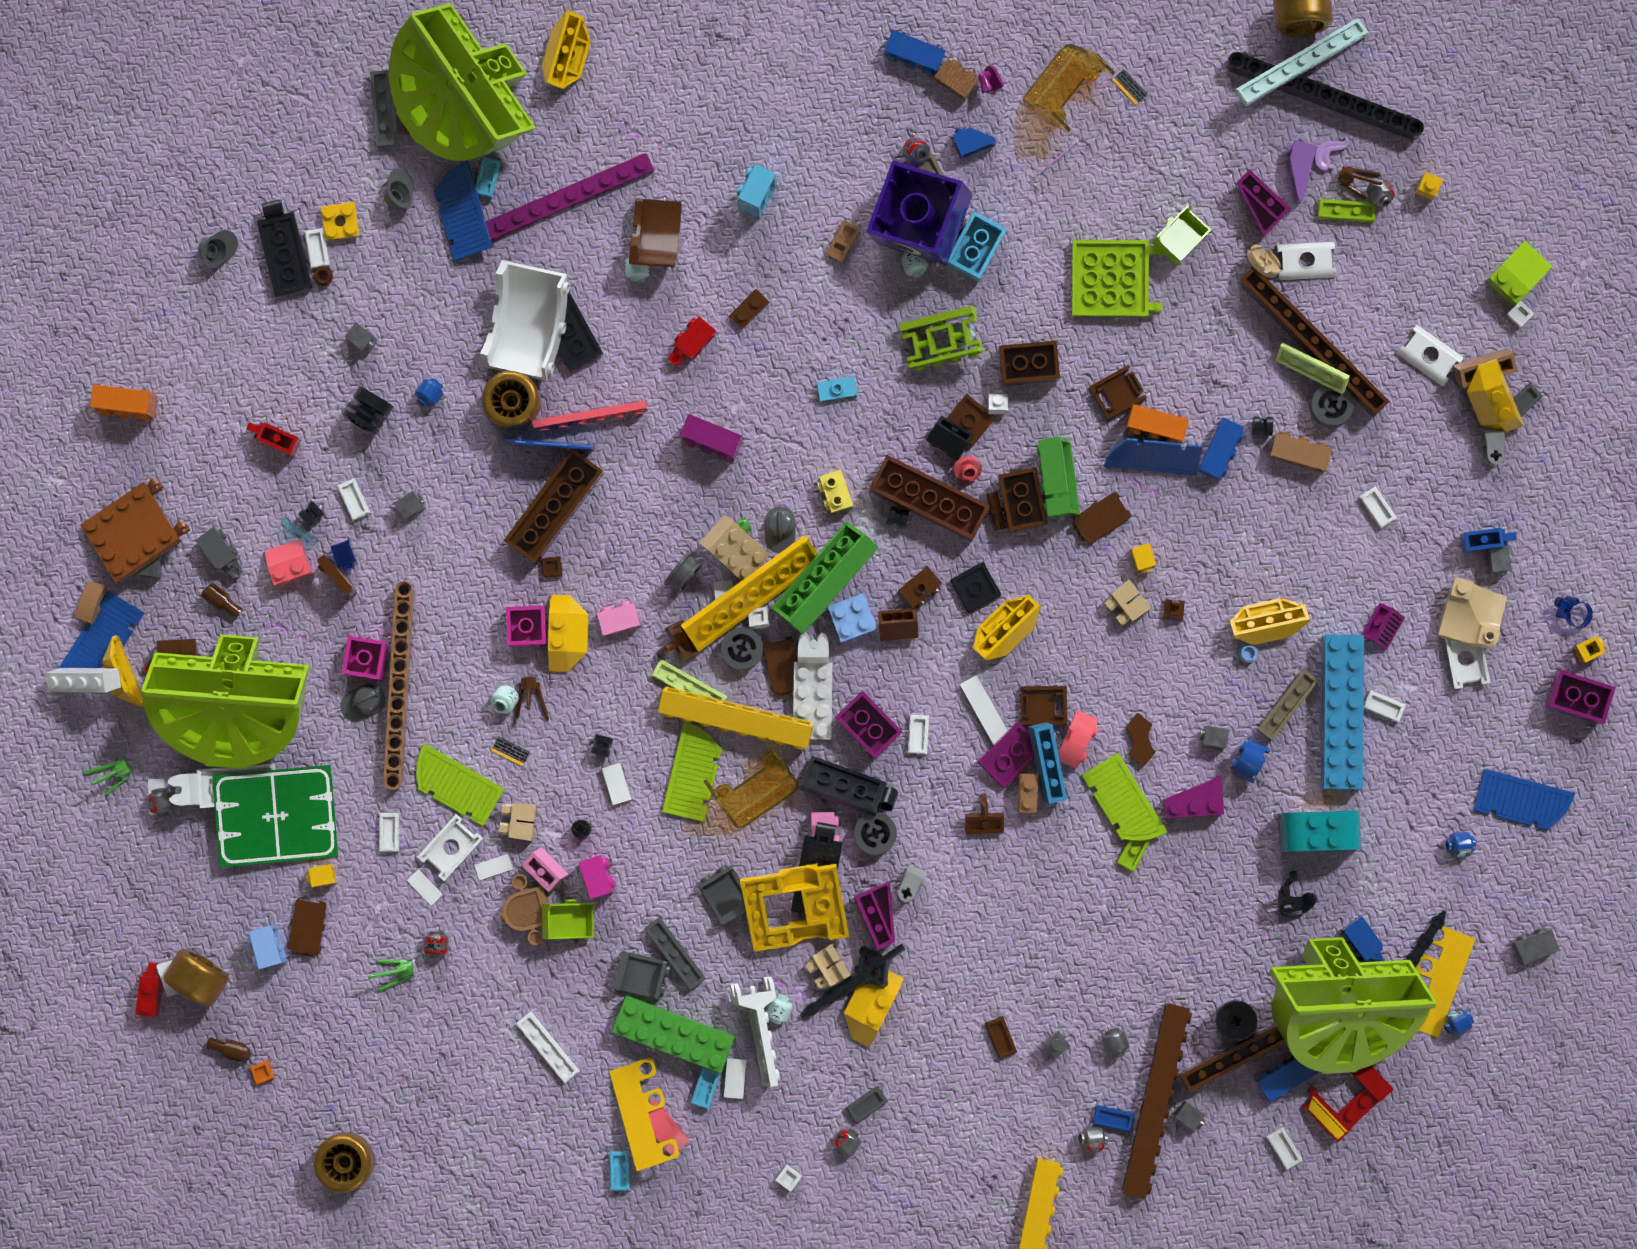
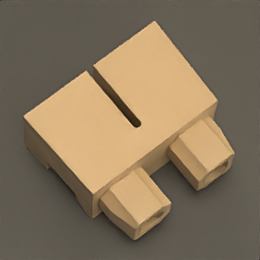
M1127 580L1115 590L1104 603L1110 612L1117 606L1122 610V613L1115 617L1120 626L1129 621L1133 622L1151 609L1142 595L1126 604L1139 594V591L1130 580Z
M523 803L502 805L501 815L511 816L510 824L500 823L499 833L509 835L508 837L533 841L535 824L518 822V820L535 822L537 805Z
M832 943L812 956L813 959L805 965L810 974L817 969H820L823 975L814 980L819 989L829 985L831 987L851 976L842 960L828 969L826 968L841 959Z

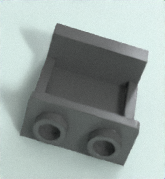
M727 865L722 866L716 870L718 874L713 877L710 874L700 880L702 884L698 885L722 925L746 911L740 878L732 865L729 867Z
M623 950L613 989L658 1000L659 996H663L666 985H663L664 977L668 978L670 966H667L668 961Z

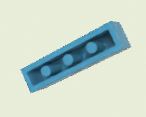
M1045 722L1028 726L1043 802L1051 804L1067 800L1053 724Z

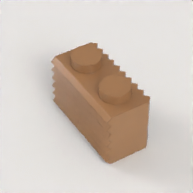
M947 58L934 76V80L963 101H966L978 84L977 75L971 70H964L961 67V63L957 60L952 59L951 61Z
M1019 774L1018 813L1037 812L1036 809L1038 807L1036 805L1038 803L1036 801L1038 799L1036 797L1038 796L1037 782L1039 781L1037 774Z

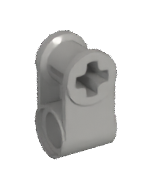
M1483 430L1484 462L1489 467H1496L1505 457L1504 430ZM1493 453L1495 457H1498V459L1495 461L1494 458H1491V455Z
M910 864L908 865L897 892L900 901L910 902L914 899L927 872ZM908 888L911 897L904 899V894L901 891H905Z

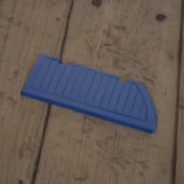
M466 160L452 168L434 190L436 201L442 200L443 203L438 208L448 241H454V245L450 246L454 261L493 247L469 161Z
M503 438L502 441L518 445L586 450L595 448V444L516 438Z
M1126 438L1109 452L1104 467L1197 476L1203 445L1186 444V447H1181V443L1143 440V443H1139L1138 439Z
M107 591L99 604L101 610L93 624L87 623L59 668L103 667L102 660L111 638L115 635L119 636L124 647L133 633L128 628L131 624L137 626L145 613L112 592Z
M1484 769L1474 811L1489 815L1491 810H1495V817L1532 826V821L1538 822L1537 828L1548 831L1567 812L1575 793Z

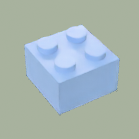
M864 593L828 606L841 644L877 631Z
M271 925L249 932L250 936H247L250 948L253 947L255 955H252L254 965L258 966V969L288 962L278 925Z

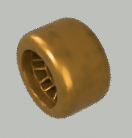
M1273 0L1275 25L1278 32L1285 36L1302 37L1314 35L1326 30L1332 24L1331 0Z
M504 371L493 376L485 385L482 393V407L486 416L494 425L504 430L515 431L529 426L532 420L536 419L541 407V397L536 385L528 376L516 371ZM510 398L517 399V404L514 407H509L507 404Z
M182 949L178 951L164 974V981L186 998L209 1007L216 1002L226 986L228 975L210 960L190 950Z
M350 1132L337 1133L324 1140L318 1147L313 1162L314 1172L319 1182L327 1189L338 1193H347L358 1189L368 1181L374 1170L375 1157L370 1144L363 1137ZM343 1156H346L350 1159V1165L348 1167L342 1165L341 1159Z

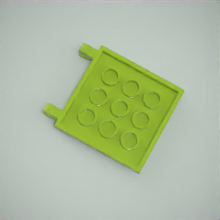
M1072 240V316L1148 317L1149 311L1161 312L1162 302L1149 303V255L1161 256L1162 252L1156 246H1149V240Z

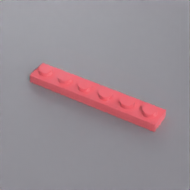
M646 401L532 420L535 430L538 429L539 432H545L554 426H557V429L569 427L568 424L576 423L578 426L588 424V420L595 419V422L606 421V417L614 416V419L624 418L625 414L632 413L633 416L641 415L648 409Z

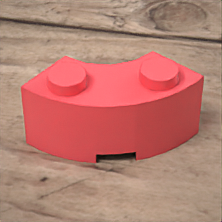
M1079 710L1076 711L1058 751L1060 762L1077 769L1080 762L1084 763L1088 754L1085 750L1090 738H1095L1099 729L1096 727L1097 718Z
M656 1099L650 1102L652 1106L659 1104ZM664 1107L648 1112L655 1138L659 1141L658 1143L675 1139L678 1150H680L690 1141ZM666 1144L663 1147V1152L667 1150L670 1155L674 1154L675 1148L672 1144Z

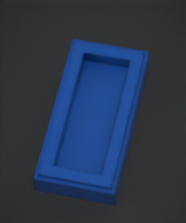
M1096 1105L1092 1124L1131 1132L1135 1113Z

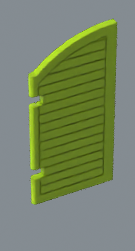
M688 722L683 723L662 812L705 822L708 806L703 805V800L710 801L718 764H713V759H720L722 748L706 731Z
M423 744L417 761V790L428 795L430 790L435 792L432 797L433 799L463 816L466 815L467 811L472 813L470 820L484 827L505 789L427 744Z
M1119 753L1081 775L1089 789L1094 786L1096 787L1097 791L1093 793V796L1111 825L1113 826L1118 823L1120 826L1116 833L1121 841L1123 839L1132 841L1149 840L1167 833V830Z

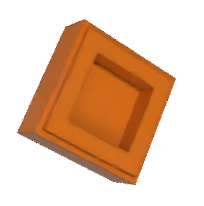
M269 1060L249 1067L256 1085L275 1078Z

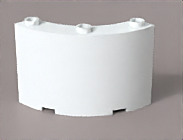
M502 260L495 273L496 295H499L498 305H494L491 321L495 324L492 334L488 333L480 353L482 367L499 371H516L530 378L547 381L549 374H552L554 371V361L561 337L566 331V323L564 321L567 294L570 290L567 274Z

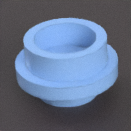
M1244 644L1240 647L1238 655L1243 662L1251 663L1256 660L1258 650L1252 644Z

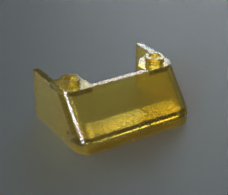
M1066 44L1059 50L1025 93L1023 102L1052 126L1069 132L1071 129L1064 122L1066 112L1062 109L1084 80L1088 82L1095 81L1099 78L1101 72L1114 75L1115 72L1098 53L1073 44Z
M768 738L764 740L771 751L762 758L764 768L732 789L729 784H722L713 789L708 780H704L715 800L736 828L746 827L793 795L799 788V783Z

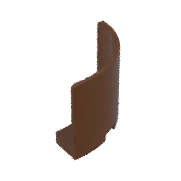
M636 198L633 227H637L636 233L632 234L629 264L675 267L681 224L682 203L680 201Z

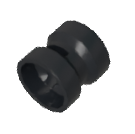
M1253 416L1252 435L1265 434L1266 436H1272L1273 417L1260 418L1259 416Z
M312 500L308 503V507L305 510H301L298 513L310 527L316 523V519L322 518L325 515Z
M891 506L886 524L893 525L896 523L899 528L905 529L909 510L898 511L897 507Z
M595 734V744L591 748L590 753L609 757V748L613 744L614 739Z
M577 820L571 827L572 834L579 839L587 838L592 831L590 823L586 820Z

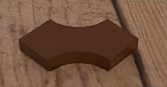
M1137 713L1126 726L1127 731L1131 734L1133 743L1129 756L1144 767L1156 752L1149 742V731L1153 724Z

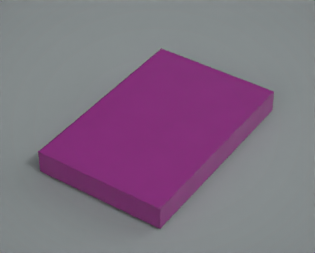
M1017 721L976 761L1002 789L1010 784L1034 760L1029 732Z

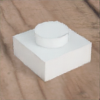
M1520 301L1506 315L1521 328L1534 313Z
M988 394V414H1008V394Z
M767 607L757 608L748 615L750 629L770 627L769 610Z
M786 1164L775 1181L791 1192L802 1175Z

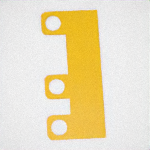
M1444 926L1441 929L1444 932L1443 939L1433 941V944L1443 947L1439 960L1423 954L1420 959L1421 961L1416 967L1419 974L1432 978L1428 989L1437 1001L1435 1008H1431L1419 1031L1437 1038L1440 1036L1445 1022V1015L1449 1012L1476 939ZM1425 959L1430 960L1433 965L1429 972H1424L1420 968V963Z
M648 1057L609 1071L636 1171L677 1158L679 1150L675 1139H669L660 1143L656 1142L648 1113L664 1107L663 1092L657 1088L643 1093L640 1084L641 1080L656 1075L654 1060ZM645 1062L650 1063L652 1066V1071L647 1075L640 1072V1066ZM654 1093L658 1094L661 1098L660 1103L656 1106H652L649 1103V1097ZM666 1144L674 1146L675 1152L673 1155L665 1156L663 1154V1147Z

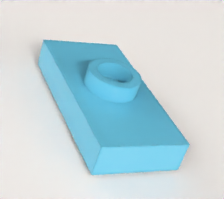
M482 157L476 181V189L479 196L493 199L501 161Z
M855 376L817 383L820 402L858 396Z
M702 1066L690 1104L709 1110L721 1073Z
M610 1151V1190L628 1191L630 1190L629 1151Z

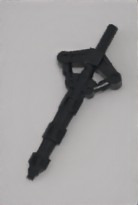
M1444 910L1438 913L1437 916L1432 917L1429 922L1431 925L1425 933L1421 934L1416 942V946L1406 957L1405 960H1411L1415 968L1421 961L1420 959L1424 952L1433 943V937L1438 929L1441 930L1444 926V919L1447 913Z
M901 943L884 956L866 946H862L859 949V963L854 967L855 973L847 977L836 987L828 990L817 1001L809 1003L800 1016L804 1018L815 1015L819 1012V1009L827 1004L830 1005L841 995L849 992L860 983L863 985H878L881 988L887 987L888 969L890 966L888 961L905 951V946ZM867 958L873 962L868 966L865 965ZM876 970L877 978H872V973Z

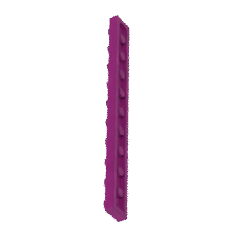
M647 153L486 221L491 241L653 172L654 169Z

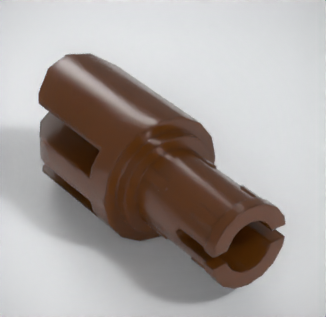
M211 583L202 591V598L218 610L223 608L234 618H237L243 608L230 600V594L214 583Z
M212 1037L207 1042V1049L222 1053L224 1058L237 1062H246L251 1057L250 1048L244 1043L231 1039L224 1042Z

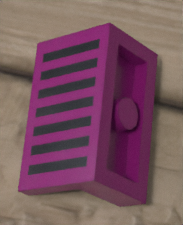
M1379 603L1361 635H1364V639L1376 643L1387 651L1405 617L1394 608Z

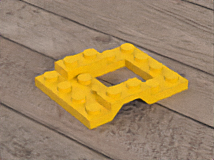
M817 864L780 869L779 873L740 879L754 952L793 946L804 939L820 937L833 940L849 937L836 864L819 867ZM801 891L806 919L789 922L787 926L770 928L764 896Z

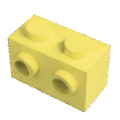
M842 470L819 477L820 482H817L820 493L824 492L826 500H823L826 511L830 510L832 515L853 508Z

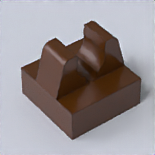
M1165 599L1163 619L1183 620L1185 601Z

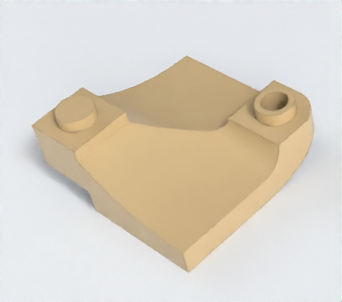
M1455 577L1451 581L1437 636L1479 648L1493 647L1499 640L1500 625L1507 596L1484 589L1472 581ZM1487 634L1492 636L1491 640L1486 637Z

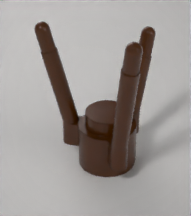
M1343 166L1338 177V181L1342 182L1340 186L1346 187L1364 200L1367 197L1348 183L1353 184L1354 178L1377 185L1383 184L1380 181L1356 174L1380 176L1381 173L1356 169L1350 166Z
M536 677L521 678L516 718H519L523 692L526 694L527 710H530V694L535 693L536 690L545 719L549 720L540 690V682H536Z

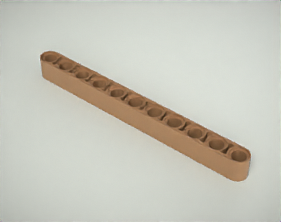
M407 581L397 583L394 597L383 779L385 787L389 790L400 789L403 785L415 593L413 585ZM408 585L409 593L401 595V587ZM403 604L408 606L406 614H400L399 607ZM401 623L407 625L405 633H399L398 626ZM400 642H404L406 650L399 653L397 645ZM403 661L405 668L403 671L398 672L396 664ZM401 680L404 683V687L402 690L397 691L394 685L397 681ZM396 700L402 701L403 705L400 710H395L393 707ZM395 719H400L401 721L399 729L392 727V722ZM394 738L400 740V746L396 749L391 746V741ZM393 757H397L399 760V765L396 768L390 765V760ZM392 776L398 779V784L395 787L389 785V779Z

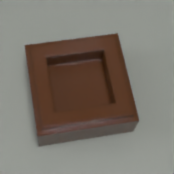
M561 556L541 558L544 578L563 576Z

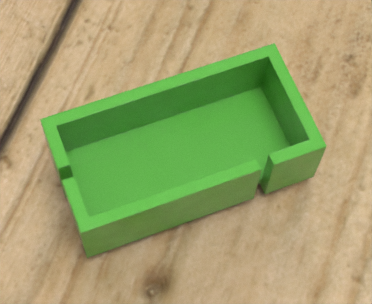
M1054 437L1038 440L1037 454L1041 458L1039 471L1044 481L1042 483V492L1047 496L1044 503L1046 514L1048 513L1049 517L1054 518L1081 515L1071 439Z

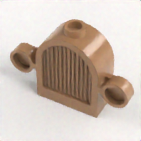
M517 874L512 879V885L519 892L511 895L505 901L503 911L499 912L500 920L502 923L506 922L508 926L518 931L530 929L528 941L531 945L536 946L544 940L542 932L537 928L542 926V904L550 903L546 889L543 886L527 890V877L523 874Z

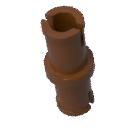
M998 491L987 493L986 496L990 505V511L988 512L992 517L994 531L1006 529L1002 513L1004 509L1001 508Z

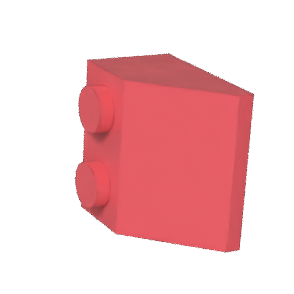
M301 538L265 551L267 567L273 585L276 587L314 575Z

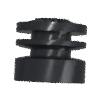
M359 386L353 395L354 399L359 402L358 406L349 403L347 406L353 409L354 412L352 414L344 410L343 415L351 423L364 431L378 434L380 430L373 426L374 422L383 426V422L377 417L379 415L388 417L394 406Z
M1227 1001L1220 1006L1216 1013L1217 1029L1223 1037L1230 1041L1239 1042L1246 1040L1256 1030V1013L1244 1001ZM1233 1015L1241 1017L1239 1025L1231 1024Z

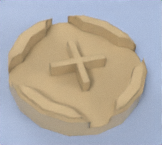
M1253 245L1247 252L1251 265L1268 278L1276 277L1281 272L1278 258L1272 251L1262 249V245Z

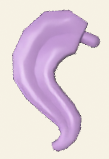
M1345 136L1343 142L1328 141L1318 146L1314 156L1315 166L1322 171L1333 170L1334 167L1329 165L1331 162L1329 154L1334 151L1345 150L1349 144L1348 137Z

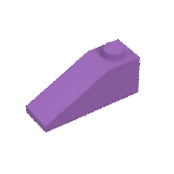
M1295 140L1292 145L1288 146L1286 156H1289L1288 167L1297 204H1300L1303 200L1317 146Z

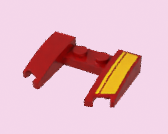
M1372 1066L1359 1069L1357 1072H1350L1364 1088L1337 1113L1311 1086L1308 1088L1307 1092L1312 1094L1308 1105L1303 1104L1302 1106L1336 1142H1339L1350 1132L1351 1128L1394 1089Z

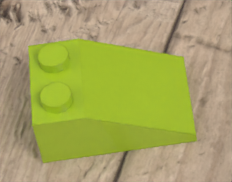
M1524 241L1485 282L1511 307H1514L1553 266L1531 245Z

